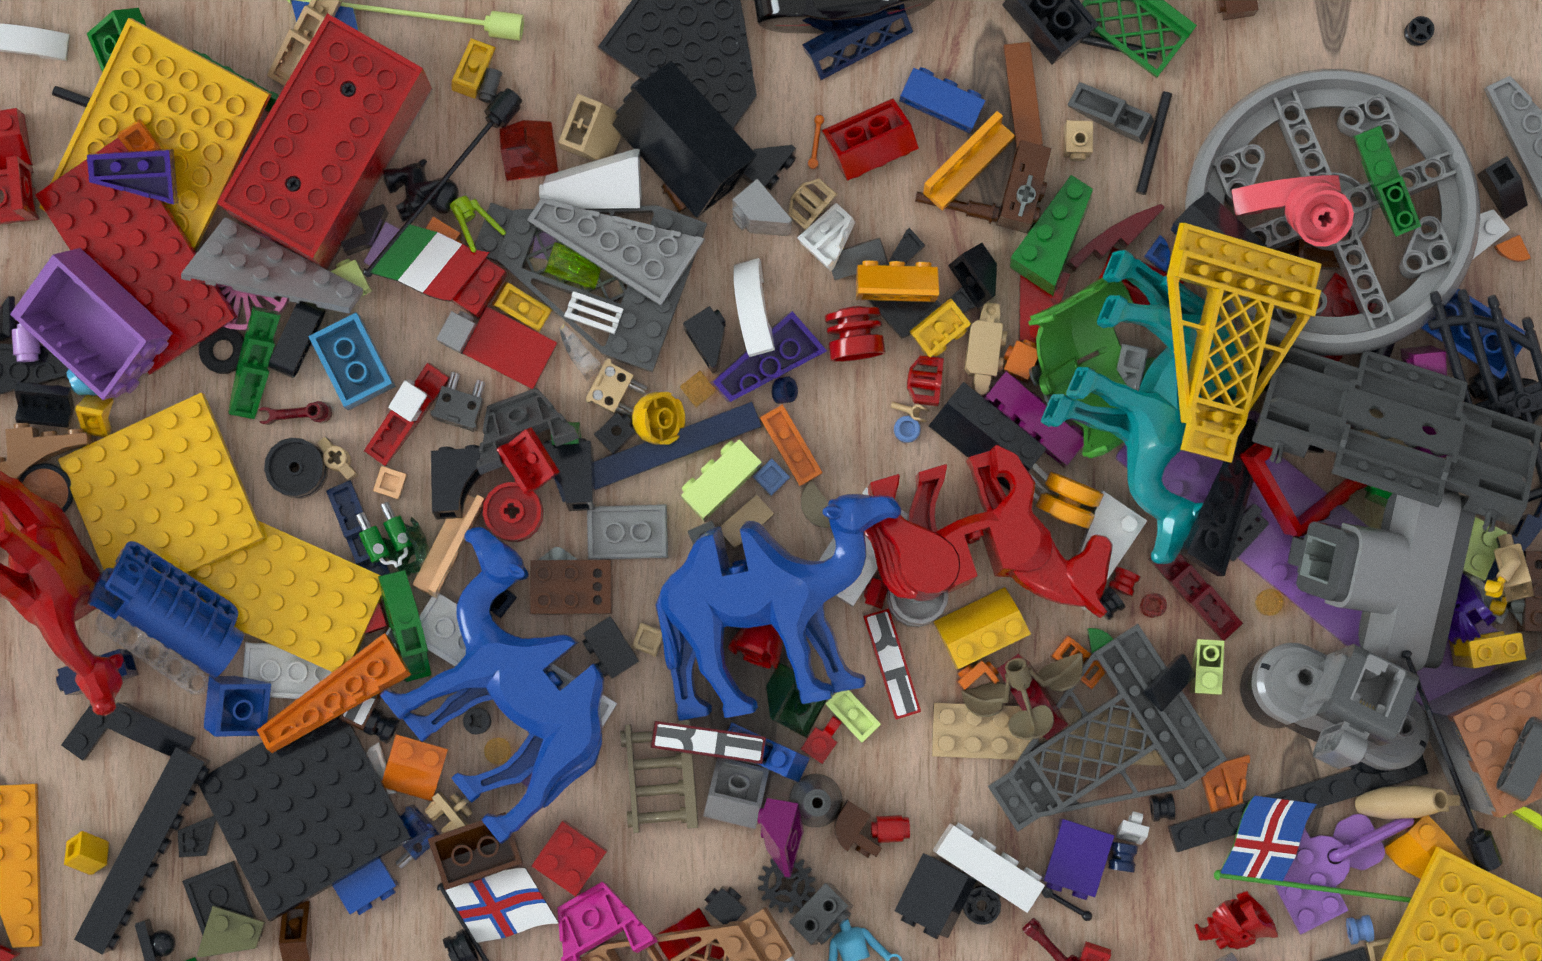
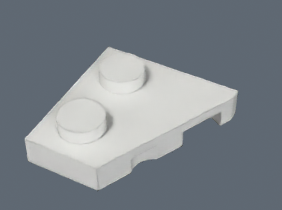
M835 203L797 238L808 251L832 271L855 221L843 208Z

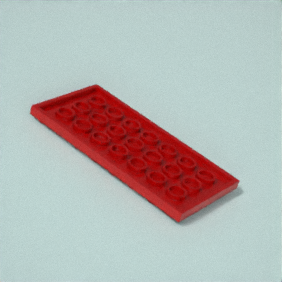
M117 138L96 153L129 151L120 139ZM87 159L35 194L70 250L81 248L172 332V335L167 340L169 343L167 348L162 353L157 354L152 360L154 365L148 371L149 375L154 374L238 318L217 284L212 286L205 284V281L191 279V281L181 279L182 271L196 255V251L164 201L90 183Z

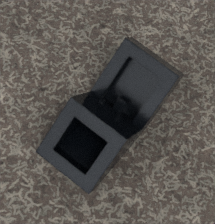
M384 204L359 213L366 233L341 242L343 250L348 256L373 246L389 214Z

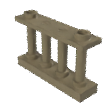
M681 720L679 724L690 726V720ZM625 725V731H620L621 746L627 747L632 811L627 812L628 828L633 827V833H639V824L669 821L687 823V829L698 828L693 754L676 753V756L634 760L633 743L651 742L653 731L632 733L631 725ZM677 767V769L683 770V780H678V783L636 786L635 770ZM668 794L685 796V807H680L681 810L638 813L637 797Z

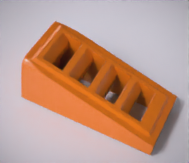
M1067 635L1050 657L1055 661L1063 659L1062 655L1070 646L1074 650L1069 656L1075 655L1078 652L1082 653L1083 663L1091 654ZM1097 660L1093 661L1080 680L1091 690L1105 674ZM1096 666L1098 668L1097 672L1088 680L1086 678L1087 674Z

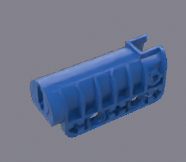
M134 541L128 542L120 551L115 561V567L106 568L98 577L87 604L96 607L113 619L120 616L129 622V625L139 628L148 637H153L164 644V647L167 649H172L180 654L183 659H188L196 664L200 670L211 677H218L231 662L244 639L245 633L234 627L238 617L237 608L230 601L143 545Z

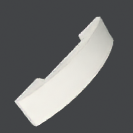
M0 24V52L35 55L44 59L67 61L69 34L34 27Z
M759 258L734 265L736 304L749 357L775 350L772 328L767 318L762 287L764 278Z

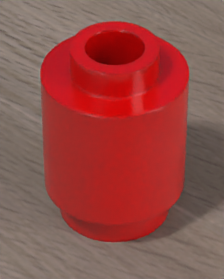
M902 815L876 816V822H871L872 838H877V843L903 842L904 839H910L909 817H902Z

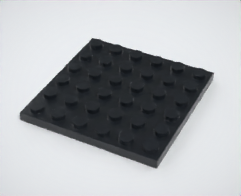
M339 716L274 753L268 751L262 742L210 772L203 783L198 782L268 921L275 920L412 840L407 827L352 725L340 720Z

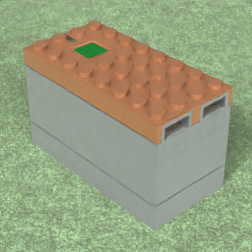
M1542 648L1526 655L1525 660L1511 662L1428 702L1472 810L1501 818L1542 798V772L1530 796L1523 802L1498 790L1496 787L1499 776L1526 722L1532 716L1542 720ZM1421 705L1429 724V741L1454 795H1459L1424 705Z

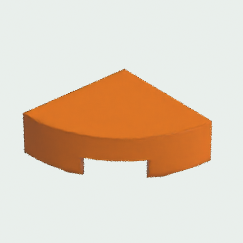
M1520 235L1494 246L1499 255L1509 260L1523 262L1531 259Z

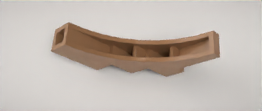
M13 424L14 429H5L7 461L5 457H0V471L9 477L19 480L21 475L31 466L45 463L53 457L93 443V437L88 433H84V429L67 430L68 435H57L56 431L41 432V437H39V429L30 427V424Z

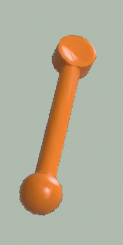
M816 115L814 118L816 128L812 155L808 161L810 169L818 167L816 158L821 124L824 123L822 115Z

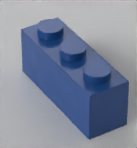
M920 67L918 70L913 68L900 95L899 102L971 134L986 101L981 99L982 95L970 89L966 92L957 88L958 84L952 80L944 78L942 81L933 77L934 73L928 69Z

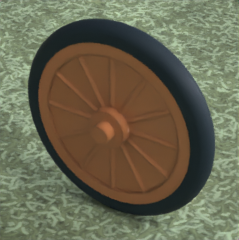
M47 463L36 464L21 475L19 481L32 493L57 504L63 512L70 507L73 500L70 490L71 481L68 474L60 467Z

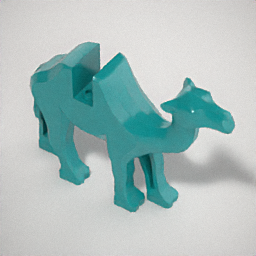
M1121 250L1112 253L1103 274V279L1108 283L1127 279L1145 294L1151 305L1128 303L1127 299L1120 295H1109L1101 309L1097 325L1102 328H1110L1120 322L1144 326L1159 337L1167 347L1147 370L1139 391L1127 385L1116 383L1104 375L1096 373L1095 370L1089 367H1077L1066 395L1053 394L1050 397L1041 422L1047 427H1058L1068 419L1075 420L1090 428L1111 432L1124 441L1127 446V477L1130 493L1144 511L1157 519V537L1154 549L1151 552V560L1157 564H1168L1173 562L1181 551L1183 543L1187 539L1203 503H1195L1171 493L1166 489L1162 481L1165 467L1181 451L1180 448L1186 427L1185 423H1181L1167 276H1162L1141 260L1135 259L1133 254L1128 251ZM1179 282L1182 320L1199 324L1205 300ZM1218 314L1217 322H1219L1220 320H1222L1219 314ZM1225 325L1217 330L1221 341L1230 336ZM1183 326L1188 373L1197 331ZM1213 340L1210 349L1215 347ZM1233 342L1225 347L1230 358L1238 353ZM1219 352L1210 357L1215 368L1224 363ZM1239 359L1238 361L1233 363L1238 374H1240L1243 369V366ZM1207 367L1205 368L1204 376L1209 373ZM1227 368L1218 374L1223 385L1232 379ZM1213 379L1204 383L1208 394L1217 390ZM1235 385L1227 390L1232 401L1236 398L1237 394ZM1089 393H1093L1104 399L1110 406L1117 408L1090 406L1076 399H1083ZM1221 395L1214 399L1218 403L1225 404Z

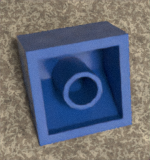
M209 676L203 728L214 737L259 736L257 729L267 723L271 683L239 676H218L216 678Z

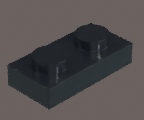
M90 704L61 746L82 761H85L108 730L105 725L112 713L106 716L97 715L93 712Z

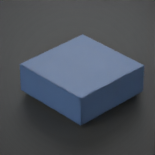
M771 458L753 478L772 496L790 479V476Z

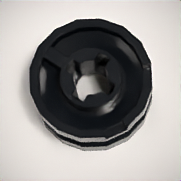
M986 886L973 887L963 907L964 914L975 924L986 925L992 923L997 919L1001 911L1000 898L992 889ZM980 900H984L987 903L983 911L977 909V903Z
M463 929L457 931L456 936H448L443 939V944L449 952L448 955L451 961H479L476 950Z

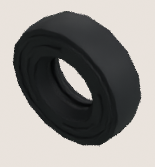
M221 328L200 342L199 356L202 363L209 370L218 374H228L236 371L244 337L237 330ZM227 340L232 344L233 353L226 360H219L213 354V347L218 341Z

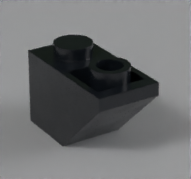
M793 145L754 149L753 151L757 156L742 178L750 184L758 179L766 189L768 188L771 191L780 180L777 175L783 168L788 170L795 162L796 157L794 154L796 153V148Z
M1508 156L1477 174L1504 219L1528 206L1522 179Z

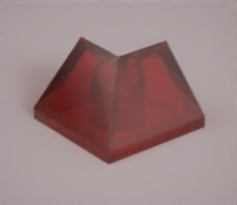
M522 120L499 129L500 149L506 181L541 177L559 172L552 122Z

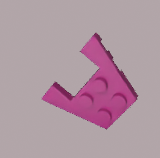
M604 882L595 885L557 907L559 937L563 947L561 961H581L580 955L622 931H625L631 948L636 953L658 942L652 932L608 884Z

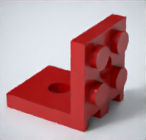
M18 156L6 157L7 169L0 170V191L4 193V200L0 203V225L39 220V216L35 211L34 199L37 198L35 196L36 189L32 184L31 173H34L33 168Z

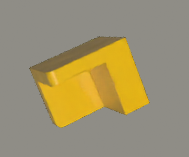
M79 832L66 841L64 865L88 875L94 874L107 865L109 842L87 832Z

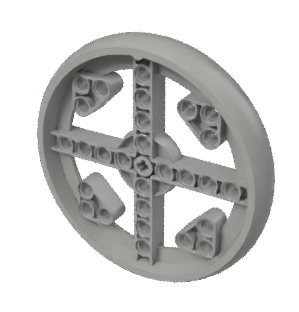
M1316 69L1290 74L1259 87L1238 101L1220 118L1199 149L1187 184L1185 210L1207 192L1212 194L1223 206L1225 199L1228 205L1234 207L1230 190L1253 185L1265 159L1264 150L1260 146L1248 144L1260 132L1275 122H1278L1301 177L1339 175L1341 192L1350 201L1352 197H1359L1363 201L1362 207L1352 205L1354 216L1352 226L1347 233L1349 240H1340L1326 247L1314 246L1322 250L1334 252L1360 314L1344 317L1319 316L1327 305V297L1321 291L1319 298L1320 308L1317 309L1315 317L1309 318L1291 347L1316 355L1342 356L1363 353V351L1380 349L1398 342L1428 323V320H1432L1435 317V313L1433 310L1434 305L1430 300V293L1438 291L1444 307L1454 296L1473 260L1480 228V196L1473 165L1464 145L1445 118L1428 102L1404 86L1378 75L1348 69ZM1324 107L1344 108L1337 120V127L1341 133L1354 138V135L1376 126H1381L1382 130H1388L1392 135L1391 139H1386L1390 148L1398 138L1399 132H1402L1425 158V160L1398 170L1400 176L1411 179L1413 186L1407 187L1410 196L1437 186L1441 204V223L1433 216H1426L1420 220L1421 226H1430L1433 229L1434 235L1427 236L1423 234L1421 227L1413 230L1400 261L1399 270L1405 278L1418 279L1404 293L1387 303L1360 240L1370 226L1372 211L1380 208V205L1369 182L1361 185L1357 180L1348 175L1331 173L1305 110ZM1369 107H1379L1382 114L1373 115L1369 111ZM1293 111L1298 119L1294 121L1288 120L1284 113ZM1348 115L1355 117L1357 124H1347L1344 117ZM1296 135H1303L1307 138L1308 143L1304 145L1298 144L1294 137ZM1253 154L1258 158L1259 162L1250 164L1245 160V156ZM1314 159L1318 163V167L1314 169L1307 167L1305 160ZM1230 164L1234 172L1226 174L1222 172L1220 166ZM1429 167L1435 169L1438 176L1435 178L1427 176L1425 169ZM1286 215L1249 229L1255 235L1262 237L1267 248L1276 249L1302 239L1289 225ZM1285 226L1289 230V235H1278L1276 227ZM1432 250L1442 251L1444 259L1436 260L1432 256ZM1351 254L1357 256L1359 264H1349L1346 256ZM1407 260H1416L1419 263V269H1410L1407 266ZM1357 280H1367L1370 288L1366 290L1359 288ZM1240 298L1243 305L1250 301ZM1232 299L1223 303L1225 310L1229 314L1236 310ZM1376 303L1380 307V313L1372 314L1369 312L1367 304ZM1254 305L1246 310L1251 321L1255 319L1257 311ZM1274 308L1266 340L1280 345L1295 322L1297 315L1295 314L1293 319H1287L1282 315V310ZM1240 315L1234 318L1237 322L1244 326Z

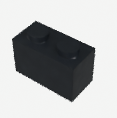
M611 616L583 633L586 639L582 642L590 655L595 652L600 662L596 664L604 677L610 675L611 679L640 662Z

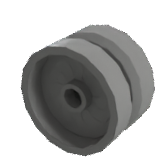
M889 589L887 591V605L890 613L898 622L907 627L919 628L931 624L943 613L948 603V593L946 591L941 596L928 601L898 598Z

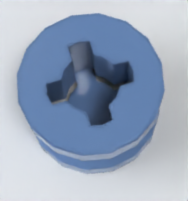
M1363 915L1361 919H1354L1353 917L1346 919L1347 934L1352 945L1358 944L1362 940L1367 942L1374 941V929L1369 915Z

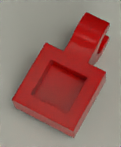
M832 716L823 731L817 727L814 728L800 749L823 764L838 743L831 737L842 722Z

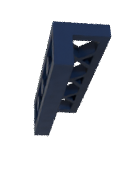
M886 0L864 12V17L868 21L856 23L853 17L832 29L843 28L845 25L854 27L846 28L845 31L825 32L802 44L805 53L812 60L820 80L911 34L913 29L905 10H903L904 6L898 0ZM897 10H902V11H898V12H895V13L888 14V13H890V12H894V11H897ZM901 18L904 28L896 32L889 31L892 22ZM873 32L881 33L877 42L873 44L866 43L869 34ZM850 44L858 45L854 54L850 56L843 55L847 46ZM828 56L834 57L832 65L822 70L819 61Z

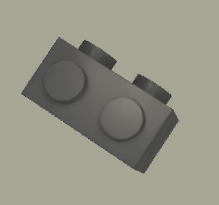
M825 883L795 914L789 923L811 945H817L818 943L822 945L832 936L833 933L830 930L837 923L842 925L850 917L851 913L849 910L853 905L831 883Z

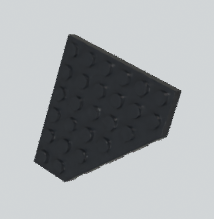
M632 0L598 46L600 51L638 78H643L644 80L649 77L650 71L658 64L664 66L669 61H672L733 129L757 98L741 0Z

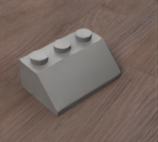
M758 179L732 199V215L734 216L732 219L741 230L746 228L749 233L788 236L791 233L792 219Z

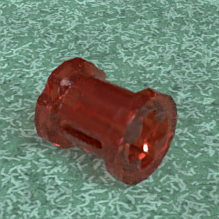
M1158 593L1146 595L1141 600L1140 611L1143 615L1150 618L1161 616L1167 609L1166 599ZM1150 599L1158 601L1157 612L1148 609L1147 606L1151 604Z

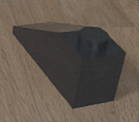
M117 702L116 709L112 712L105 727L170 757L178 746H184L190 750L195 740V737L125 702Z

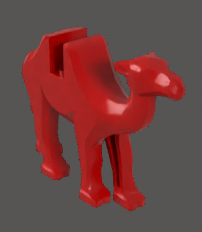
M0 471V547L9 554L8 567L0 563V596L7 599L29 623L37 626L56 656L76 673L75 682L90 701L93 712L101 716L109 715L116 709L115 698L123 684L118 670L122 666L124 658L120 653L110 657H101L93 654L81 640L75 625L76 621L97 609L94 606L88 605L87 602L101 573L91 556L80 543L63 510L57 504L32 493L18 479L9 477Z

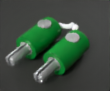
M389 502L381 504L382 511L387 519L383 525L396 553L404 551L398 558L397 563L394 560H384L390 556V553L377 526L371 527L364 512L357 514V520L363 530L359 533V536L371 562L381 561L384 565L393 564L395 567L402 565V559L408 555V548L415 544L401 515L395 516Z

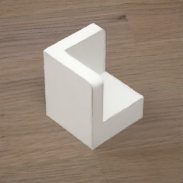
M411 379L404 380L388 407L410 422L417 421L422 413L419 409L427 397L425 392L414 386L415 382Z

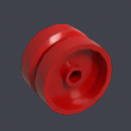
M506 482L497 485L488 493L483 503V517L486 526L497 537L507 542H521L530 539L538 532L543 522L544 508L541 499L534 491L524 493L517 486L516 482ZM512 508L519 510L516 518H512L509 515Z

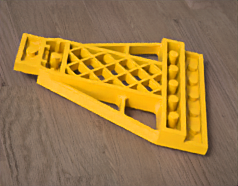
M1179 223L1167 273V285L1181 423L1186 424L1180 450L1232 463L1237 439L1246 425L1249 411L1309 318L1316 315L1321 290L1316 289L1322 264L1191 224ZM1179 280L1207 289V296L1199 324L1182 320ZM1240 298L1250 301L1243 305ZM1232 299L1236 310L1228 315L1223 303ZM1254 305L1257 311L1255 319L1251 321L1246 310ZM1274 308L1297 315L1295 322L1278 347L1265 344ZM1218 314L1222 319L1219 322H1217ZM1240 315L1244 327L1236 332L1231 320ZM1225 325L1230 336L1221 341L1217 330ZM1183 326L1197 331L1188 373ZM1248 332L1250 340L1248 346L1244 348L1239 337ZM1213 340L1215 347L1210 349ZM1233 342L1238 353L1230 358L1225 347ZM1264 349L1273 351V356L1257 379ZM1219 352L1224 363L1215 368L1210 357ZM1242 359L1244 363L1243 369L1238 374L1233 363ZM1207 367L1209 373L1204 376L1205 368ZM1227 368L1232 379L1223 385L1218 374ZM1213 379L1217 390L1208 394L1204 383ZM1235 385L1237 394L1236 398L1232 401L1227 390ZM1221 395L1225 404L1212 400Z

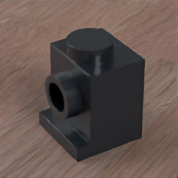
M616 413L594 433L595 437L612 454H616L636 434L633 429L632 419L625 413L622 416ZM615 426H619L622 429L621 434L618 436L612 434V429Z

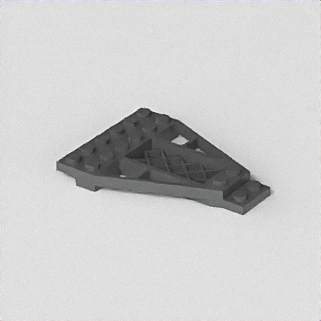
M490 203L487 213L506 231V234L501 235L484 219L475 243L476 250L490 252L486 258L500 263L604 357L653 373L696 255L661 307L630 286H627V289H625L622 281L616 277L601 282L596 271L600 267L593 265L590 261V268L576 273L571 260L581 255L576 253L569 256L564 245L559 241L544 247L538 235L543 233V231L538 230L537 227L527 221L534 209H518L513 211ZM658 205L640 206V208L585 209L597 211L601 214H610L609 216L622 213H653L654 216L650 225L694 237L703 238L707 227L705 222ZM536 236L542 249L529 254ZM561 245L566 258L552 264L546 251ZM544 253L549 266L535 272L529 259ZM526 261H527V263H528V265H529L531 271H528V270H525V269H524L525 264H526ZM569 262L574 275L560 281L554 268ZM552 270L556 280L542 276L541 274ZM593 271L599 284L584 290L579 277ZM574 279H577V282L581 289L572 287L570 285H567L566 283ZM531 280L572 294L574 291L623 308L624 311L615 335L610 333L606 345L601 346L579 327L574 320L565 318V313L533 286ZM618 280L624 293L609 299L604 286ZM601 288L605 298L590 292ZM623 298L621 304L615 302V301H617V300ZM578 300L576 304L582 305L583 301ZM574 309L573 314L578 315L579 310Z
M1139 624L1134 625L1094 651L1083 665L1082 677L1093 661L1097 660L1117 691L1116 695L1091 712H1087L1073 693L1076 686L1066 690L1056 705L1060 710L1070 696L1081 712L1080 719L1043 743L1038 742L1039 738L1032 739L1009 772L988 785V788L1017 832L1040 817L1185 789L1227 760L1183 691L1162 712L1143 693L1152 681L1166 668V665ZM1123 699L1127 707L1115 705V703ZM1113 707L1128 710L1125 726L1110 723ZM1109 708L1107 722L1092 719ZM1132 714L1142 730L1129 727ZM1087 722L1084 737L1069 734ZM1091 722L1106 725L1103 741L1088 738ZM1109 726L1124 729L1121 745L1106 742ZM1128 730L1143 733L1140 749L1125 746ZM1064 737L1061 751L1047 749ZM1068 737L1083 740L1080 755L1065 752ZM1146 737H1148L1151 743L1145 747ZM1087 741L1102 744L1099 760L1084 757ZM1106 745L1120 748L1118 763L1103 761ZM1124 749L1137 751V753L1122 762ZM1156 750L1176 782L1169 786L1137 791L1125 770L1151 751ZM1042 752L1038 765L1033 757ZM1045 752L1060 754L1058 770L1042 767ZM1064 755L1079 758L1076 774L1061 771ZM1083 759L1098 763L1095 778L1080 775ZM1102 764L1115 766L1099 777ZM1042 770L1057 773L1054 788ZM1118 773L1123 776L1132 790L1128 794L1082 803L1077 802L1079 798ZM1060 774L1075 777L1072 793L1057 790ZM1079 778L1092 781L1077 791ZM1057 793L1069 795V797L1061 801Z

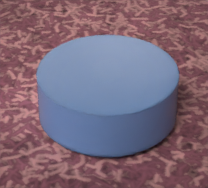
M911 416L899 418L894 425L895 437L903 443L915 441L921 431L919 422L912 419Z

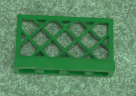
M1084 0L1082 2L1085 8L1090 5H1098L1100 18L1095 20L1101 23V27L1098 26L1094 32L1156 78H1158L1197 26L1164 0ZM1116 2L1118 16L1104 17L1102 4ZM1121 2H1133L1136 6V14L1122 15ZM1141 17H1153L1157 22V29L1143 31ZM1137 18L1139 32L1125 33L1123 20ZM1119 20L1121 34L1110 35L1106 32L1105 22ZM1173 32L1181 39L1174 46L1164 47L1162 33ZM1158 34L1160 47L1146 49L1144 35ZM1140 36L1142 50H1130L1127 47L1126 38ZM1171 50V52L1166 57L1165 51ZM1161 52L1162 63L1158 69L1148 63L1147 53Z

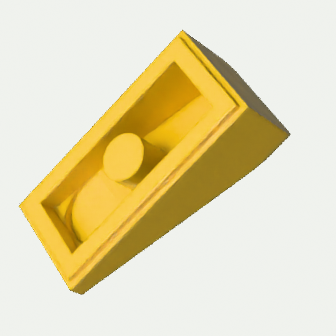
M471 38L451 81V89L475 99L484 80L486 68L489 67L495 47Z
M504 282L491 304L537 332H540L552 311L551 308L508 282Z

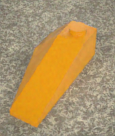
M1429 815L1414 818L1412 826L1398 832L1384 846L1385 854L1400 869L1421 879L1436 847L1471 863Z

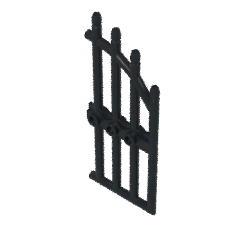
M1466 289L1458 291V299L1461 303L1463 315L1447 317L1444 305L1441 303V295L1438 291L1431 292L1430 300L1434 305L1433 310L1436 319L1428 320L1429 328L1431 331L1440 330L1453 377L1465 382L1466 379L1450 327L1467 326L1488 400L1474 405L1514 418L1521 416L1523 421L1534 424L1531 412L1542 408V352L1536 331L1533 329L1532 319L1530 317L1522 319L1523 329L1526 331L1525 335L1506 324L1496 295L1488 297L1492 319L1475 315ZM1478 327L1496 331L1513 391L1498 396ZM1510 339L1530 351L1538 382L1523 386ZM1467 386L1464 402L1473 404ZM1540 442L1535 467L1541 487L1530 490L1528 502L1542 498V448Z

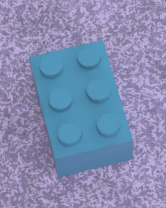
M357 312L308 336L344 408L348 411L396 387L361 316Z

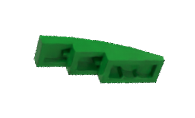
M253 306L233 383L228 410L229 415L255 419L269 375L268 364L275 346L273 339L281 316L279 311Z

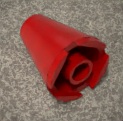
M772 624L740 628L730 641L728 649L735 655L738 651L744 655L743 660L766 669H770L773 665L774 669H777L780 663L783 640Z

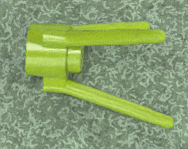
M462 196L450 204V209L458 220L468 246L473 253L476 252V247L466 223L475 218V210L501 235L506 234V231L479 205L476 199L470 201L468 196Z

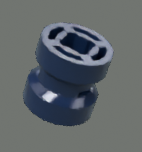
M1112 842L1110 850L1113 852V855L1109 860L1108 869L1135 873L1136 864L1133 861L1134 856L1138 852V845Z

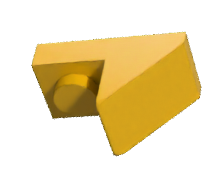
M87 394L77 404L75 411L81 429H84V433L99 437L110 435L112 429L108 417L113 405L112 398L102 400L98 395L92 396Z

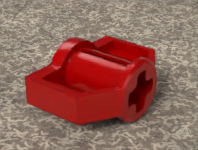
M920 355L909 368L907 390L914 404L939 405L944 358H930ZM917 365L937 367V372L914 369ZM912 388L934 391V396L915 394Z

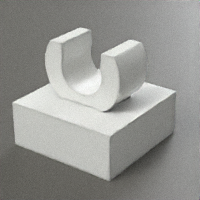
M1133 811L1128 821L1123 820L1119 825L1116 838L1142 845L1149 832V827L1141 825L1143 814Z

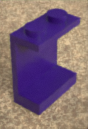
M1060 818L1057 826L1059 832L1045 875L1042 874L1041 880L1047 882V888L1061 892L1064 887L1073 890L1072 896L1087 900L1088 895L1096 897L1114 835Z

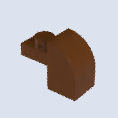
M848 800L835 820V835L838 842L847 852L852 844L855 843L857 845L855 850L865 857L869 858L871 854L877 857L882 847L860 834L871 815Z

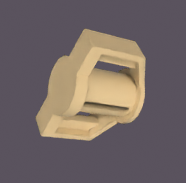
M821 178L804 182L790 198L788 215L806 230L825 211L838 193ZM813 183L828 197L823 201L807 185ZM794 201L811 214L808 220L793 208Z
M327 437L322 438L317 443L324 452L323 461L328 468L341 472L348 481H352L358 476V473L350 465L351 456L349 452L340 446H334Z

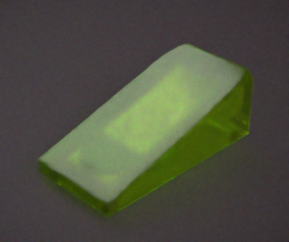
M554 242L544 272L595 289L601 268L572 249Z

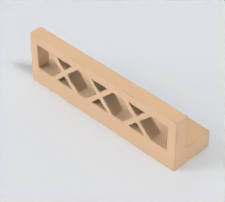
M467 495L463 508V518L446 519L412 584L414 588L435 598L438 597L466 543L464 534L467 530L474 527L483 510V503L485 501L483 497L477 495L474 498Z

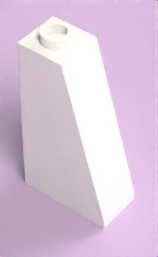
M640 149L629 150L546 175L544 184L539 186L540 199L544 198L565 203L581 209L640 208L642 201Z

